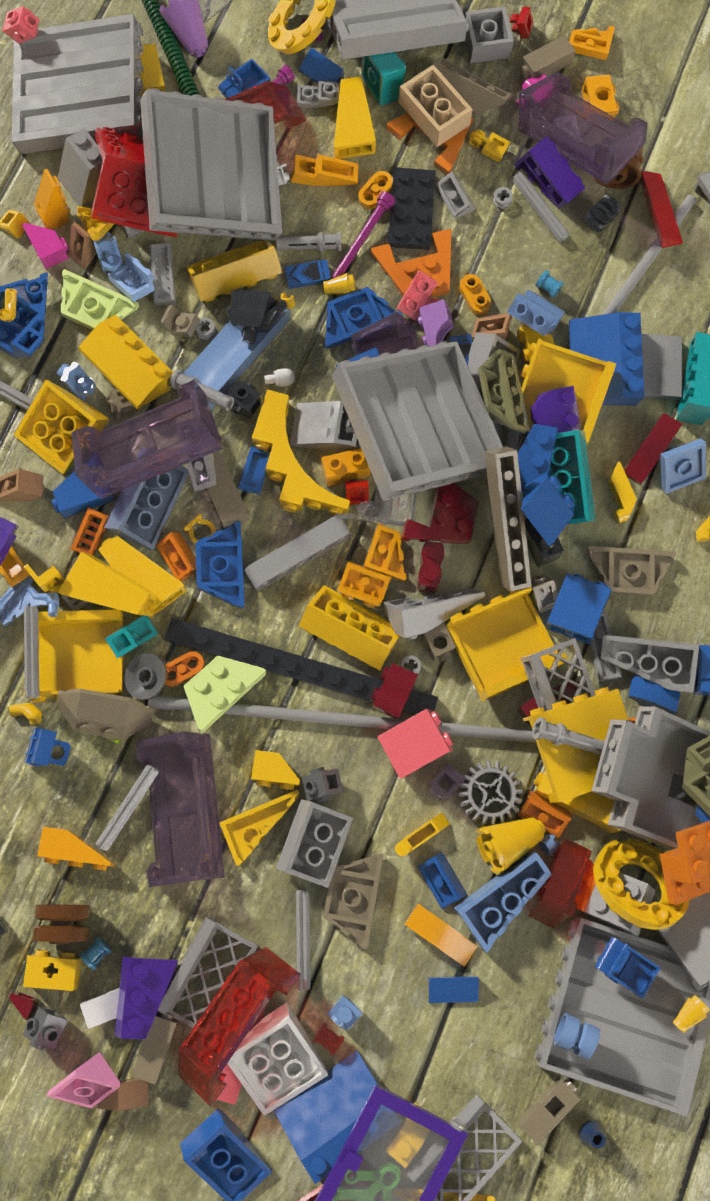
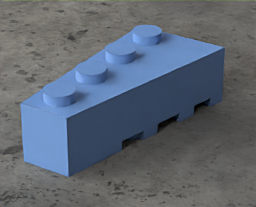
M530 851L503 873L497 875L454 907V910L483 951L487 953L491 949L495 940L504 933L509 923L523 910V906L530 898L532 899L550 877L551 872L538 853Z

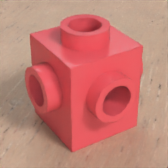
M21 6L7 13L2 31L20 44L36 37L40 19L29 9Z

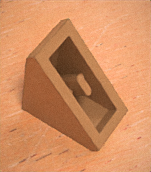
M74 222L71 227L69 257L85 269L97 252L94 240H92L85 227Z
M506 313L477 318L471 338L474 340L476 333L496 334L506 340L513 316Z
M138 1078L119 1079L120 1088L98 1103V1109L122 1111L149 1105V1082Z

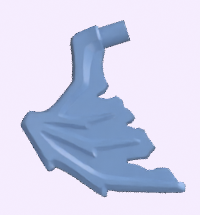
M30 575L11 588L9 586L7 592L0 598L1 623L7 626L14 621L15 617L21 618L24 615V607L30 605L36 607L48 606V616L56 617L59 606L58 594L56 592L38 593L32 586L34 579Z

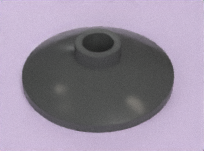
M144 653L135 657L125 672V686L130 695L140 700H148L159 694L164 687L167 676L164 662L161 658L151 653Z

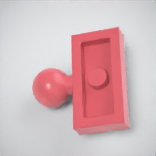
M418 271L396 309L416 321L420 314V307L440 301L437 298H429L438 282L425 273Z

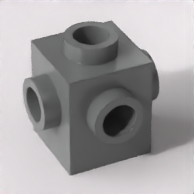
M324 767L310 770V775L302 777L307 801L317 799V803L331 801V796L343 792L338 769L325 770Z
M36 1005L31 1018L26 1023L23 1035L30 1040L29 1045L36 1049L43 1050L44 1047L55 1049L63 1035L68 1019L55 1010Z

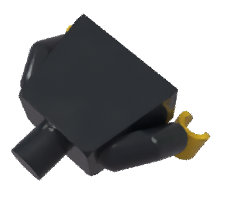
M232 290L231 300L226 307V313L231 324L243 332L242 342L255 344L257 332L268 333L279 316L286 309H292L296 303L294 295L287 298L286 293H282L279 300L271 292Z

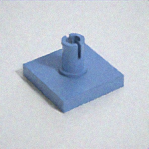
M701 438L677 448L671 447V450L667 448L664 453L660 454L662 490L666 494L706 479V442Z

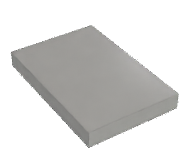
M642 334L644 397L680 400L682 397V336Z

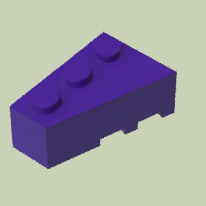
M548 136L537 143L513 165L517 170L522 168L529 175L527 179L531 183L535 181L543 188L541 193L558 209H561L585 189L581 178L573 172L569 162L562 157L555 143Z
M123 957L114 1036L121 1039L147 1038L178 960Z

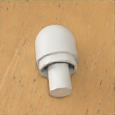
M288 368L276 369V371H273V375L264 376L265 384L274 383L278 387L289 386L295 380L294 372Z

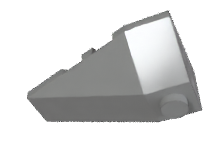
M476 333L469 352L468 368L484 402L478 368L498 349L513 354L517 365L521 350L496 334Z
M470 588L445 592L444 597L442 595L426 594L422 600H411V597H404L382 602V605L395 634L404 637L406 640L416 639L419 634L427 633L453 615L458 614L484 598L485 592Z
M603 635L602 659L669 690L694 693L699 653L698 644Z

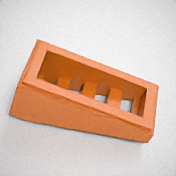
M87 508L70 550L77 553L85 552L94 556L107 530L104 527L110 516L92 508ZM93 517H95V518L100 519V520H102V521H101L100 524H98V523L93 522V521H91V520H92ZM88 526L97 528V533L87 529ZM86 533L95 538L93 541H91L89 539L84 538L83 536ZM80 542L90 545V550L79 546Z

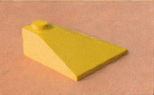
M45 380L16 429L14 436L61 474L66 475L98 439L109 419L90 404L51 381Z

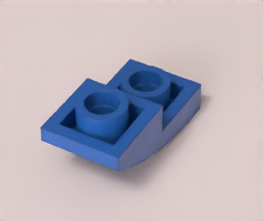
M634 676L632 677L628 697L645 707L653 705L668 713L675 714L677 713L680 692L664 688L643 677Z

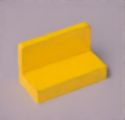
M28 564L24 566L45 593H58L65 578L54 566L40 576Z

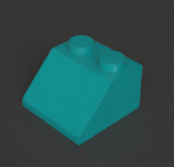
M396 52L362 57L361 77L379 106L398 100L400 86L404 84V75L406 73L404 61L399 59Z

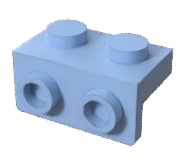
M129 253L124 254L125 265L119 267L116 272L108 273L109 281L132 302L155 291L153 284L154 276L150 269L143 267L137 258H133Z

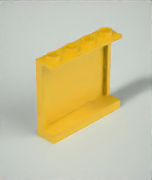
M538 339L537 343L532 342L528 354L532 356L530 364L524 365L521 377L525 378L521 390L530 430L533 427L531 406L535 404L537 396L546 391L574 386L582 431H585L586 445H588L616 363L605 362L544 342L542 339Z
M531 587L524 590L511 591L509 593L510 596L505 598L502 595L490 601L491 604L486 606L479 604L471 608V612L465 615L462 612L450 617L451 621L446 625L461 661L482 702L528 682L520 658L554 646L528 595L532 591ZM563 653L561 657L568 660L566 654ZM548 654L541 656L543 665L551 669L555 658ZM559 661L556 669L562 667L565 663Z
M118 609L58 611L56 617L48 616V611L38 612L39 698L31 699V702L43 703L46 702V699L55 698L57 702L59 690L68 691L71 689H86L123 696L124 655L117 659L105 638L124 627L123 612Z
M605 687L595 690V696L589 698L587 693L573 697L574 702L566 704L565 700L551 704L553 708L551 710L545 711L544 707L531 710V716L523 718V721H530L533 730L536 720L542 717L546 722L556 725L561 723L568 730L605 740L611 720L629 721L619 689L609 691V688ZM542 738L536 740L552 792L547 793L550 803L562 802L592 792L601 756L565 744L556 746L551 741Z

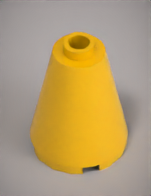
M534 817L485 826L476 830V833L480 835L476 837V843L485 863L490 861L493 865V868L490 870L495 874H500L544 839L545 827L540 820H536Z

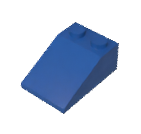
M547 471L525 486L521 510L548 546H550L574 515L575 502L568 493L564 494L559 479L555 475L551 476Z
M220 1108L214 1111L180 1143L184 1162L225 1201H242L272 1173L270 1166L236 1124Z

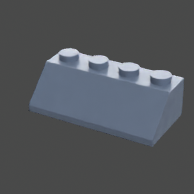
M142 448L104 528L124 540L149 550H154L189 474L188 469L157 448Z

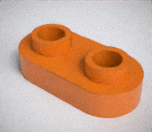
M192 651L165 664L167 672L165 685L176 687L192 679L205 667L203 657L199 653ZM196 661L197 666L195 668H190V662ZM171 672H175L177 674L176 678L173 680L169 679L168 677Z

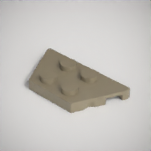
M599 546L587 547V553L601 582L605 583L608 588H611V594L652 597L664 578L670 563L676 556V552Z
M377 854L337 866L328 887L323 918L363 949L368 948L384 854Z

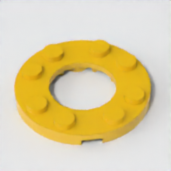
M280 0L274 12L269 16L268 39L270 44L278 52H283L286 55L301 51L311 44L323 31L321 28L325 24L326 18L330 19L336 0H315L313 10L308 19L294 30H287L286 25L289 23L287 19L294 13L295 4L300 5L301 0Z
M628 838L627 841H617L616 839L603 847L597 855L593 867L594 880L598 891L609 905L611 911L639 928L661 930L676 924L685 914L689 900L677 905L669 904L660 860V854L663 852L641 840ZM630 864L638 865L649 871L660 885L662 891L661 900L652 904H645L646 902L644 901L641 903L634 900L630 896V892L626 893L624 890L623 881L618 877L619 869Z

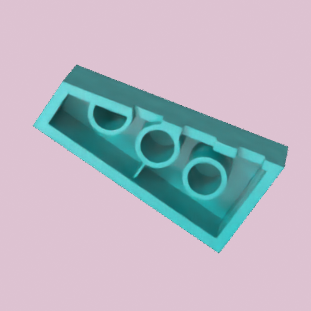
M696 332L689 345L682 384V397L679 400L676 420L702 425L707 418L710 419V335Z
M574 430L557 433L549 473L551 476L555 475L559 479L564 494L568 493L575 502L574 515L567 524L596 521L585 431Z

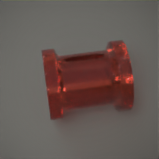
M324 1022L312 1042L314 1044L318 1042L330 1051L329 1055L333 1057L345 1037L337 1035Z

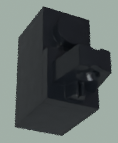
M528 518L525 519L527 547L537 567L540 568L559 559L564 551L559 538L557 537L554 543L548 546Z

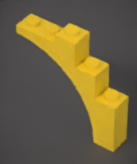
M267 389L252 435L253 446L257 449L271 451L265 468L266 475L276 482L285 481L279 498L280 506L288 512L295 513L296 511L302 512L304 504H306L308 508L313 510L324 509L334 516H347L350 509V501L336 496L319 486L305 473L295 459L286 432V419L290 405L289 395Z

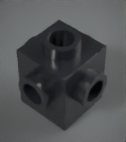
M239 380L226 393V395L234 398V404L230 410L236 415L242 414L249 420L262 404L261 393L257 392V389L248 382L245 384Z

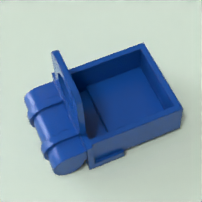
M250 59L235 71L229 66L227 68L228 75L219 84L218 89L229 101L241 100L244 103H248L271 83V79L253 59Z
M34 728L29 739L30 743L25 753L24 763L38 767L48 766V763L64 766L67 763L71 746L67 742L55 740L57 732ZM59 745L63 748L64 754L60 759L51 757L53 746Z
M612 937L609 943L607 942L605 945L606 948L602 955L598 957L595 968L616 984L619 983L638 997L644 998L660 967L630 948L628 944Z

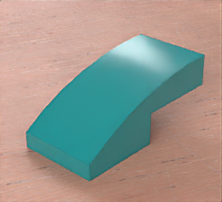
M146 615L105 638L118 659L158 635V632Z

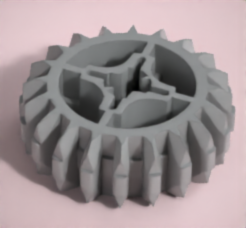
M486 761L485 769L481 763H477L476 768L478 772L470 767L468 771L472 777L466 774L462 776L463 780L468 783H460L459 788L465 789V792L458 793V797H466V801L461 802L460 806L468 805L470 807L465 811V814L469 815L473 811L475 815L472 817V821L474 822L478 820L479 816L482 817L481 825H485L487 819H489L490 825H495L496 818L500 824L505 823L503 815L509 820L512 819L513 816L509 810L515 813L519 811L514 803H522V799L517 798L516 795L523 793L522 789H515V786L521 784V781L516 780L513 782L511 779L516 773L512 772L507 775L506 772L509 769L507 765L502 770H499L500 762H496L494 768H492L491 762ZM481 775H496L495 780L491 784L480 783L476 780ZM502 781L508 787V800L500 792ZM472 786L481 795L478 807L472 798ZM495 786L493 794L496 798L491 797L486 801L488 793L485 791V788L489 790ZM491 802L505 807L498 813L484 812Z

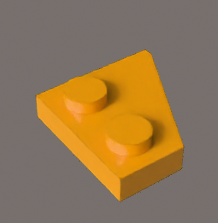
M608 26L606 31H598L597 27L587 30H572L569 42L576 50V54L607 60L615 26Z
M378 524L363 567L404 583L407 577L404 573V557L400 546V532Z

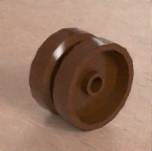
M624 135L611 136L602 140L596 152L595 180L600 185L612 189H625L637 184L642 172L643 145L639 140Z
M35 905L34 918L50 921V925L35 926L33 928L32 941L49 942V944H72V942L89 941V927L86 925H74V921L89 919L91 905Z

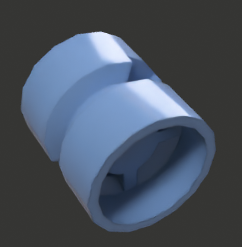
M565 1013L556 1029L554 1044L567 1051L573 1048L574 1054L589 1060L597 1047L600 1028L587 1022L581 1024L580 1019Z

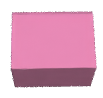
M99 1052L50 1089L47 1097L92 1109L120 1088V1081Z

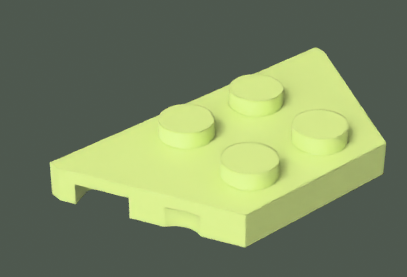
M64 269L62 272L63 301L61 303V314L73 322L93 330L98 323L114 315H117L122 320L139 308L138 302H132L129 298L68 270Z
M217 656L184 685V690L199 733L205 732L266 675V670L261 667Z

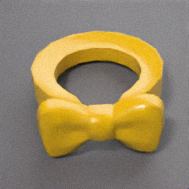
M201 514L197 515L183 528L184 532L188 531L189 538L194 544L198 541L193 533V526L196 523L207 525L211 530V536L216 532L213 523L202 519L203 516Z

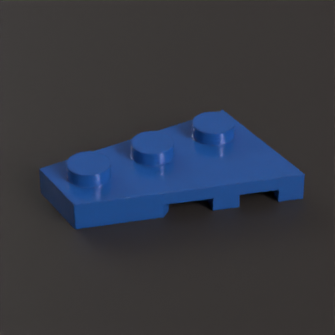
M534 424L518 452L522 492H524L527 484L545 472H549L558 428Z

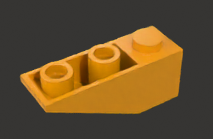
M45 169L36 194L34 207L44 227L55 230L71 222L68 213L71 211L66 203V198L57 177H51L48 169Z
M49 827L42 828L37 856L45 857V863L59 864L60 859L68 860V866L83 867V863L93 864L92 869L107 871V866L114 867L115 863L74 832Z

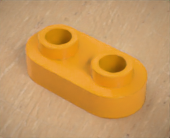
M385 171L376 172L359 191L358 199L361 207L374 209L377 207V198L382 191L390 192L393 180L389 173Z
M465 275L461 279L459 289L470 311L478 316L487 314L491 307V298L483 283L476 275ZM472 282L474 283V285L470 286L468 285V283ZM482 300L484 303L480 304L477 301Z

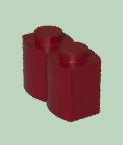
M426 541L422 547L419 560L420 570L417 577V589L419 592L435 594L442 576L441 564L444 558L443 543Z
M392 663L390 668L385 667L380 678L384 682L380 689L375 688L370 701L374 702L372 708L398 720L418 674Z

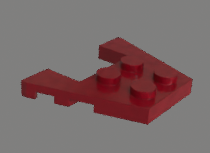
M455 483L436 487L428 526L407 519L404 523L400 539L401 541L419 540V542L440 541V543L468 544L471 541L479 502Z

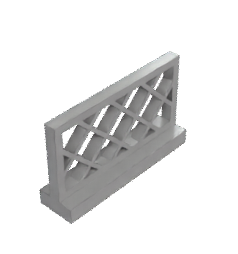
M576 638L520 658L538 708L544 707L545 711L553 709L551 704L560 702L561 698L573 703L574 700L563 694L567 683L577 687L573 697L579 696L581 690L587 692L589 697L595 696V690ZM569 645L573 652L571 661L561 657L564 647ZM548 654L555 658L551 669L543 665L541 656ZM559 661L569 665L565 676L555 672ZM573 668L580 671L581 679L579 684L569 679ZM553 676L563 680L559 691L551 687L550 682Z
M206 916L171 978L158 1011L165 1015L166 1013L175 1015V1019L209 1037L258 945ZM217 929L227 935L229 944L214 947L212 938ZM230 936L238 941L231 942ZM209 943H211L212 949L206 950ZM243 943L251 947L246 957L236 960L233 946ZM230 947L233 961L219 965L216 951ZM213 952L216 966L202 970L200 964L202 956ZM243 962L240 968L238 969L237 963ZM234 964L236 976L234 979L224 982L220 969ZM198 965L199 972L193 973ZM218 970L221 983L206 987L203 974ZM201 975L204 989L189 993L187 983L190 978ZM230 985L229 989L226 992L225 986ZM222 987L224 993L223 1000L211 1005L208 991ZM186 988L187 994L181 996L182 992ZM205 993L209 1006L194 1010L191 997ZM188 998L191 1012L181 1015L173 1010L177 1001ZM218 1007V1009H217V1011L215 1012V1014H213V1010H212V1009ZM210 1010L212 1020L208 1027L205 1028L197 1023L195 1014ZM192 1015H193L194 1021H192V1020H190V1019H188V1018H186V1017H189V1016H192Z
M478 1094L473 1097L450 1123L451 1126L460 1131L475 1133L476 1149H460L458 1153V1169L451 1168L449 1171L458 1172L459 1189L443 1188L442 1185L439 1190L440 1199L436 1196L434 1201H443V1192L459 1193V1201H470L522 1143V1140ZM484 1110L493 1118V1129H478V1117ZM475 1121V1129H468ZM496 1122H497L503 1129H496ZM478 1133H493L494 1149H478ZM496 1133H508L514 1142L508 1149H497ZM441 1135L435 1139L406 1173L423 1191L427 1185L422 1179L429 1172H434L435 1168L433 1167L440 1160L450 1141ZM460 1152L476 1153V1169H461ZM479 1153H494V1165L490 1169H479ZM497 1153H504V1154L497 1160ZM461 1172L476 1173L477 1184L472 1189H461ZM479 1173H486L479 1181ZM462 1193H468L462 1200Z

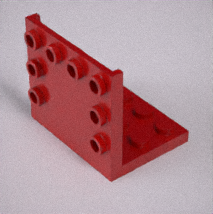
M96 127L95 139L103 162L91 218L176 238L177 233L150 230L143 139H139L136 135L128 132L124 134L116 133L114 129L109 127H103V129Z

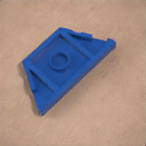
M369 287L329 301L327 306L326 350L399 322L403 320V314L400 311L396 312L388 306L389 303L383 298L378 297Z
M237 521L232 526L213 533L212 536L205 537L195 543L196 582L198 590L240 609H244L241 521Z

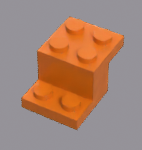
M710 821L675 832L678 848L660 854L669 904L677 905L710 892Z

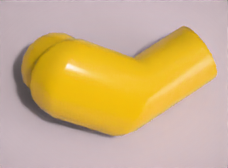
M8 288L5 290V308L0 310V319L2 321L11 322L16 317L17 290Z
M32 703L9 706L11 717L24 715L33 726L39 725L43 721L41 710Z

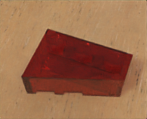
M567 838L560 843L549 866L551 875L546 880L543 888H540L537 894L540 896L538 903L534 909L530 910L529 917L555 929L568 916H573L577 908V903L574 902L576 895L581 894L585 885L582 878L584 873H588L592 865V860H590L592 850Z

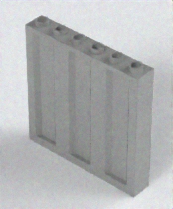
M336 0L330 19L327 18L343 60L465 41L466 32L469 30L468 19L464 17L462 7L458 5L457 0Z
M134 14L39 28L34 39L20 44L14 41L12 143L20 154L63 149L66 138L82 128L87 130L96 144V127L101 129L109 127L114 129L116 133L124 134L128 132L136 135L137 138H141L142 116L140 99L142 98L141 91H143L141 73H143L141 61L143 46L140 37L143 36V29L141 23L137 22Z
M159 89L146 90L140 99L150 230L275 241L282 234L273 107L265 106L262 103H244L241 100L227 101L220 97L213 99L205 98L198 94L190 96L183 95L180 92H161Z
M443 341L430 347L423 345L414 350L403 349L393 354L386 352L378 357L371 358L366 356L352 362L345 360L337 365L336 370L331 375L383 501L487 475L484 451L503 447L457 341L450 343Z
M576 917L575 922L571 921L569 925L568 935L571 937L568 946L565 945L562 951L561 959L564 960L562 970L559 969L555 977L557 989L555 995L552 994L549 999L548 1009H551L549 1018L545 1019L542 1025L541 1033L544 1034L542 1045L538 1044L535 1051L536 1064L541 1068L688 1117L709 1029L710 1011L707 1013L708 1017L688 1029L685 1033L673 1021L678 1016L688 997L691 999L694 995L710 1009V984L697 991L692 984V977L670 947ZM612 937L628 944L630 948L660 967L644 998L638 997L619 983L616 984L595 968L598 957L602 955L606 948L605 945L607 942L609 943ZM565 1013L580 1019L581 1024L587 1022L600 1028L597 1047L589 1060L574 1054L573 1048L567 1051L554 1044L556 1029Z

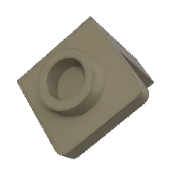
M169 305L161 319V324L172 335L191 338L201 319L196 314L182 313L174 305Z
M118 389L110 390L106 400V408L109 413H112L115 420L120 419L123 412L136 409Z
M545 575L533 577L531 592L537 612L541 613L553 609L558 597L554 580L547 576L545 577Z

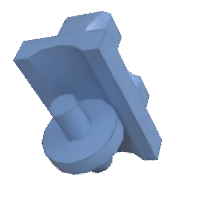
M107 232L99 241H94L104 274H108L110 271L116 272L119 267L124 265L115 236L111 237L110 232Z
M73 362L71 366L64 363L57 371V375L74 396L85 401L86 395L93 394L96 384L78 363Z

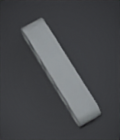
M336 515L252 563L245 569V573L257 591L261 590L343 543L352 536V533L342 517Z

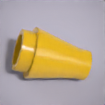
M346 273L323 282L326 295H347L356 291L353 274L348 275Z
M696 995L691 999L688 997L673 1023L685 1033L688 1029L708 1017L707 1013L710 1009Z

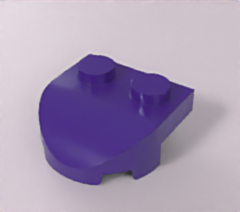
M574 386L546 391L537 396L535 404L531 406L533 425L558 428L557 433L582 430Z

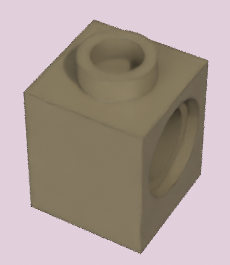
M444 623L422 634V639L433 661L440 659L442 662L453 656L452 653L455 651L456 646ZM441 639L445 642L446 647L438 649L434 646V641Z

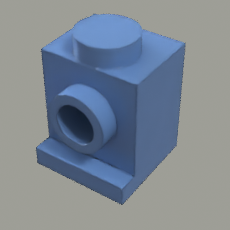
M342 994L327 1014L340 1028L347 1030L360 1017L362 1010Z

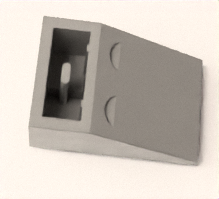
M342 401L297 403L290 446L335 453L357 449L358 439Z

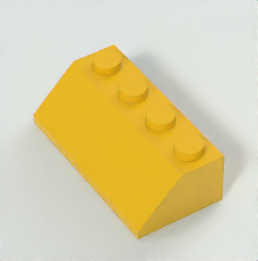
M258 240L186 266L200 301L205 302L215 300L218 295L223 293L226 295L231 294L232 290H237V288L243 286L252 287L257 284V281L263 279L272 280L277 277V274L282 273L276 249L268 240Z
M117 315L98 323L78 348L136 409L171 389L170 378L174 372Z
M325 585L307 605L299 627L309 634L325 640L328 644L338 647L348 655L354 656L378 670H381L400 635L395 634L387 618L351 599L341 596L340 593Z

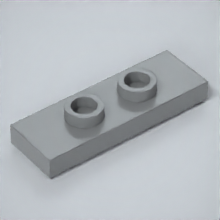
M171 242L149 244L151 272L154 276V305H177Z

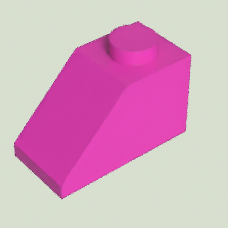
M29 223L22 224L46 270L69 259L66 250L69 249L63 237L59 239L54 230Z

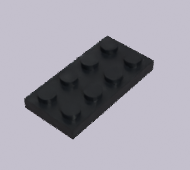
M394 167L392 196L396 202L390 210L388 235L390 247L430 250L436 170Z

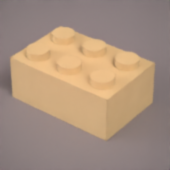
M434 65L400 86L399 104L437 147L470 125L473 109Z

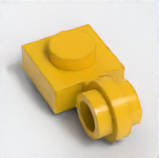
M480 129L472 131L469 135L471 146L475 148L484 146L481 153L500 163L511 143L493 132L488 139L486 134Z

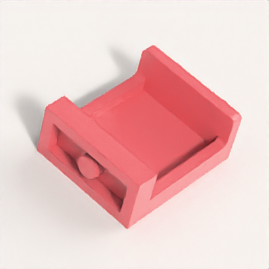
M425 709L377 736L400 779L411 775L416 770L453 751L451 745L454 743L447 732L443 733L439 726L442 721L436 711L432 712L430 709Z

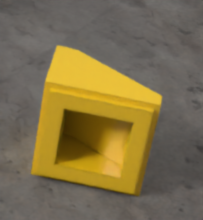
M8 210L0 220V229L19 239L25 232L22 224H30V222L21 212Z

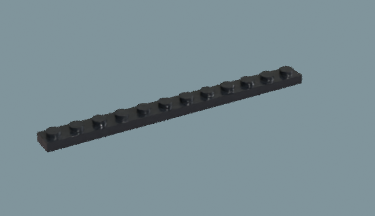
M174 618L170 621L164 639L166 642L213 656H221L261 667L270 673L374 703L370 699L375 688L380 689L384 682L377 678ZM412 689L402 712L416 715L425 709H430L433 712L435 711L438 697Z

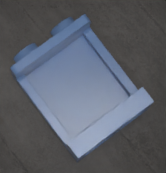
M528 289L524 295L521 293L516 295L507 313L545 336L555 330L565 311Z

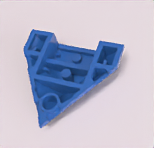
M48 272L40 274L39 278L28 281L26 278L0 286V310L5 308V290L8 288L17 290L15 319L11 322L0 319V349L14 358L30 357L43 343Z

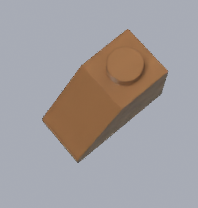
M19 468L1 476L0 501L30 502L42 497L44 492V475Z

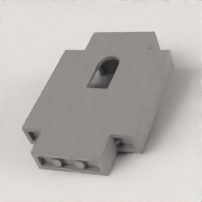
M639 706L635 724L628 720H611L591 790L594 793L614 800L608 825L669 850L678 848L675 832L702 824V822L695 814L697 807L668 796L673 774L681 777L684 776L687 748L710 736V731L658 707Z

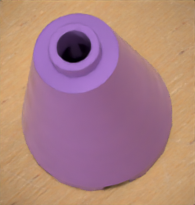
M168 0L170 5L165 8L163 4L159 9L165 22L190 56L195 55L198 58L207 53L206 49L209 46L199 0Z

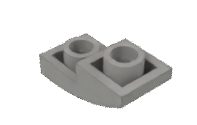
M319 81L318 86L298 85L297 108H321L335 105L339 102V83Z

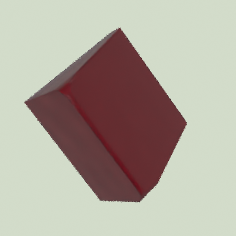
M18 991L9 996V999L23 1018L29 1020L36 1005L39 1003L38 998Z

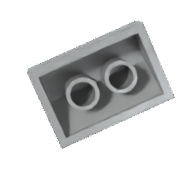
M301 799L276 869L328 888L353 818L314 802Z

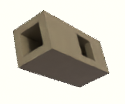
M565 35L523 56L520 73L526 80L538 77L542 73L548 77L571 65L576 50Z
M163 1013L156 1014L147 1038L143 1041L131 1075L132 1077L154 1085L159 1081L180 1022L174 1019L175 1015L166 1013V1015Z
M557 1077L516 1122L539 1145L580 1101L579 1097L575 1094L578 1089L568 1079L563 1082V1080Z

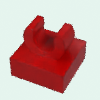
M522 7L520 15L512 14L509 21L513 23L512 31H519L521 39L529 38L534 23L530 7Z
M351 479L346 482V499L350 501V505L369 504L368 481L364 479L352 481Z

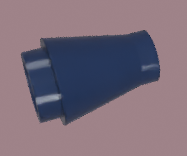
M587 1121L581 1126L579 1137L585 1146L589 1148H602L605 1145L604 1130L599 1123Z

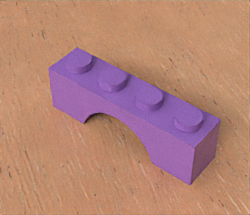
M444 299L419 308L421 316L418 317L421 329H424L425 336H422L423 343L429 347L443 342L446 334L454 328L450 308Z

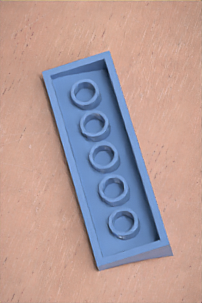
M286 309L271 326L268 333L257 332L255 344L242 342L243 332L235 328L229 321L184 372L185 375L197 377L202 384L226 394L228 389L234 385L291 319V310ZM177 389L186 397L191 398L190 396L186 395L185 391ZM195 396L199 406L209 413L214 408V404Z

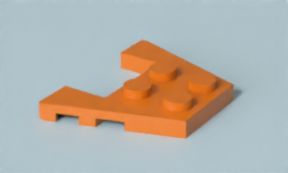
M408 113L386 124V129L400 140L414 126L424 133ZM472 117L468 127L440 145L445 150L434 160V166L445 175L452 171L459 151L472 126Z
M451 229L432 233V240L436 250L435 254L395 263L390 244L371 248V255L379 262L384 273H387L391 278L393 285L402 297L418 271L425 273L438 282L429 298L449 294Z

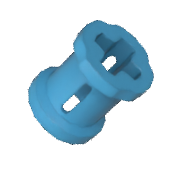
M546 270L539 277L535 286L537 288L541 287L553 299L560 292L564 282L557 281Z
M97 936L95 942L85 952H81L79 956L92 970H95L97 964L113 951L102 938Z

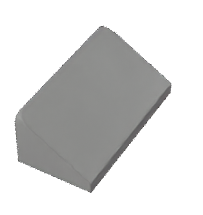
M450 172L435 184L454 219L471 213L476 209L455 173Z

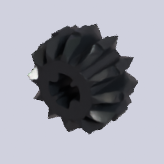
M605 195L596 202L585 216L587 225L597 233L601 232L619 215L621 211L619 202L610 195Z

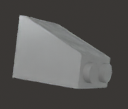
M85 128L66 138L58 179L78 206L88 207L94 202L103 159L98 145Z

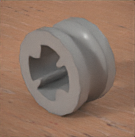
M506 187L496 189L493 198L494 205L500 209L508 208L512 203V191ZM501 195L506 196L504 201L500 200Z
M203 317L200 318L201 320L195 329L196 334L202 340H209L215 335L214 322L209 318ZM206 325L209 326L208 332H206L205 330L204 332H202V326H205V328Z
M415 656L404 657L400 666L404 668V665H408L409 661L414 662L413 666H417V669H413L412 672L419 674L421 669L420 660Z

